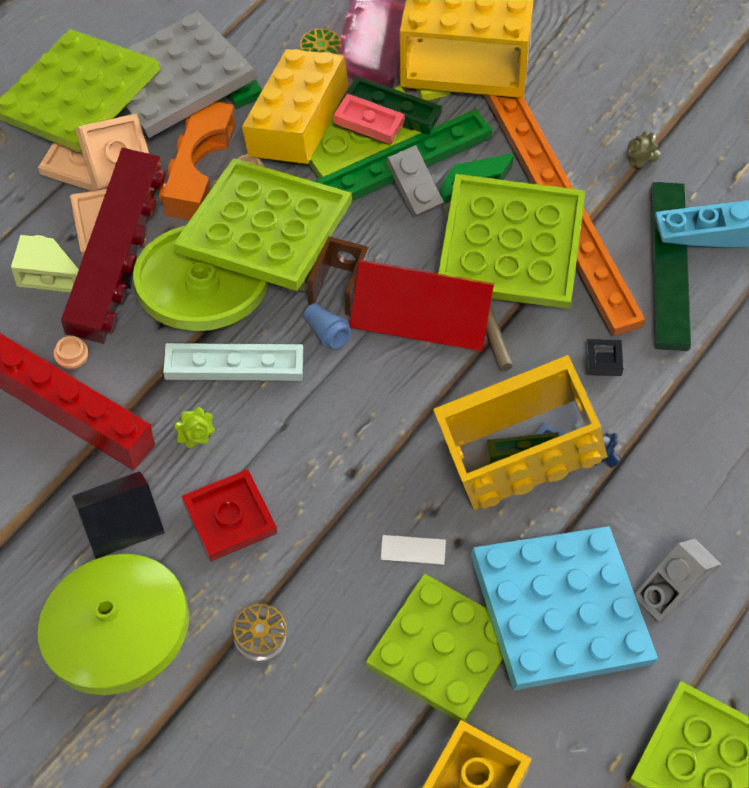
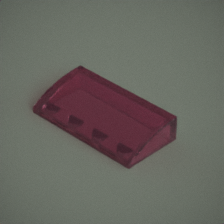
M351 0L337 53L345 57L348 78L354 80L356 76L394 88L400 61V28L406 0Z

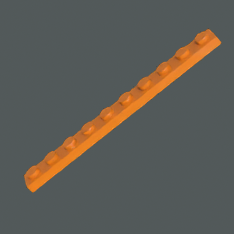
M484 95L531 184L574 189L525 99ZM583 208L576 268L612 336L644 327L646 319L585 208Z

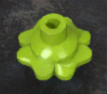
M200 407L193 411H183L180 415L181 420L174 423V428L177 431L176 440L180 444L185 443L188 448H193L197 444H206L209 440V435L215 432V428L212 425V414L209 412L204 413V410Z

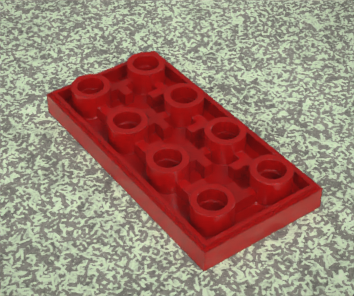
M360 260L349 328L483 351L494 283Z

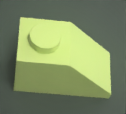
M20 235L11 265L16 286L71 293L79 269L53 238H46L41 235Z

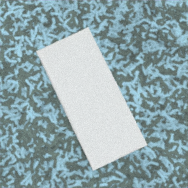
M383 535L381 560L444 565L446 540Z

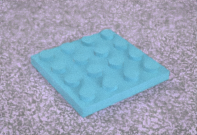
M609 526L473 547L470 555L513 691L651 666L658 660Z

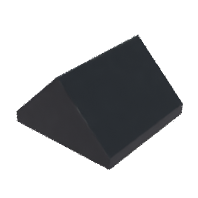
M140 471L72 496L95 559L165 533L149 485Z

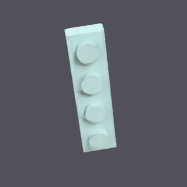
M166 343L165 380L303 381V344Z

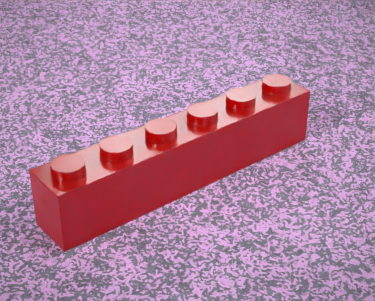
M0 333V389L134 471L155 446L151 424Z

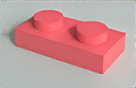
M346 94L334 114V124L392 144L404 124L405 114Z

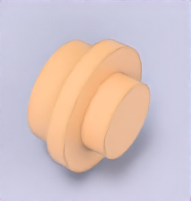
M76 336L63 337L58 341L54 349L56 363L65 369H75L82 366L89 356L86 343Z

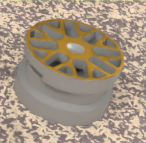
M254 604L244 608L237 615L234 622V645L238 654L245 660L253 663H266L275 659L282 652L286 643V622L276 608L266 604Z

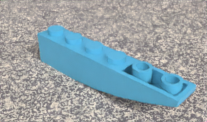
M749 200L655 212V219L662 242L707 247H749Z

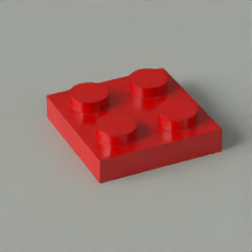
M248 469L181 496L184 507L210 562L278 534L277 526Z

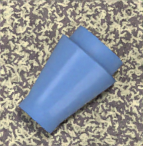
M316 303L310 305L305 310L304 319L310 324L325 347L339 349L348 342L351 336V329L347 320L325 310Z

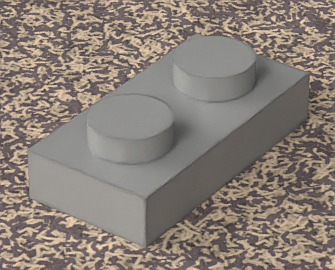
M417 146L408 148L386 159L385 162L413 218L442 206L444 201Z

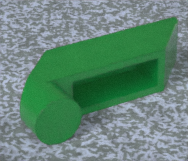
M510 153L455 164L444 179L439 190L444 201L443 204L451 202L456 174L504 180L512 169L514 154Z

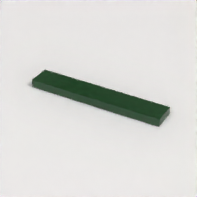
M652 182L651 186L655 349L689 351L691 347L687 245L662 242L655 219V212L686 208L685 184Z

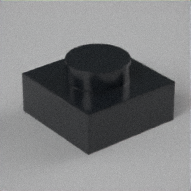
M588 339L586 344L587 375L622 376L624 369L622 340Z

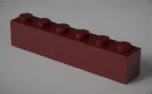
M121 148L61 318L65 335L104 344L107 334L114 332L117 322L115 310L118 303L123 304L127 293V284H124L127 274L132 275L134 272V266L137 261V255L134 254L137 245L142 246L146 237L147 228L144 224L147 217H152L156 206L154 195L156 189L161 190L164 184L165 170H161L160 156Z

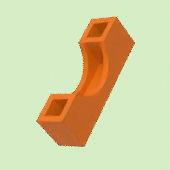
M214 102L186 118V131L184 134L179 135L177 141L176 158H171L169 163L168 181L163 184L159 192V201L163 202L165 216L190 220L210 192L209 178L200 173L195 167L209 153L228 149L236 126L234 105Z

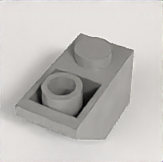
M696 539L680 542L635 593L636 600L658 622H661L694 595L721 566V563Z

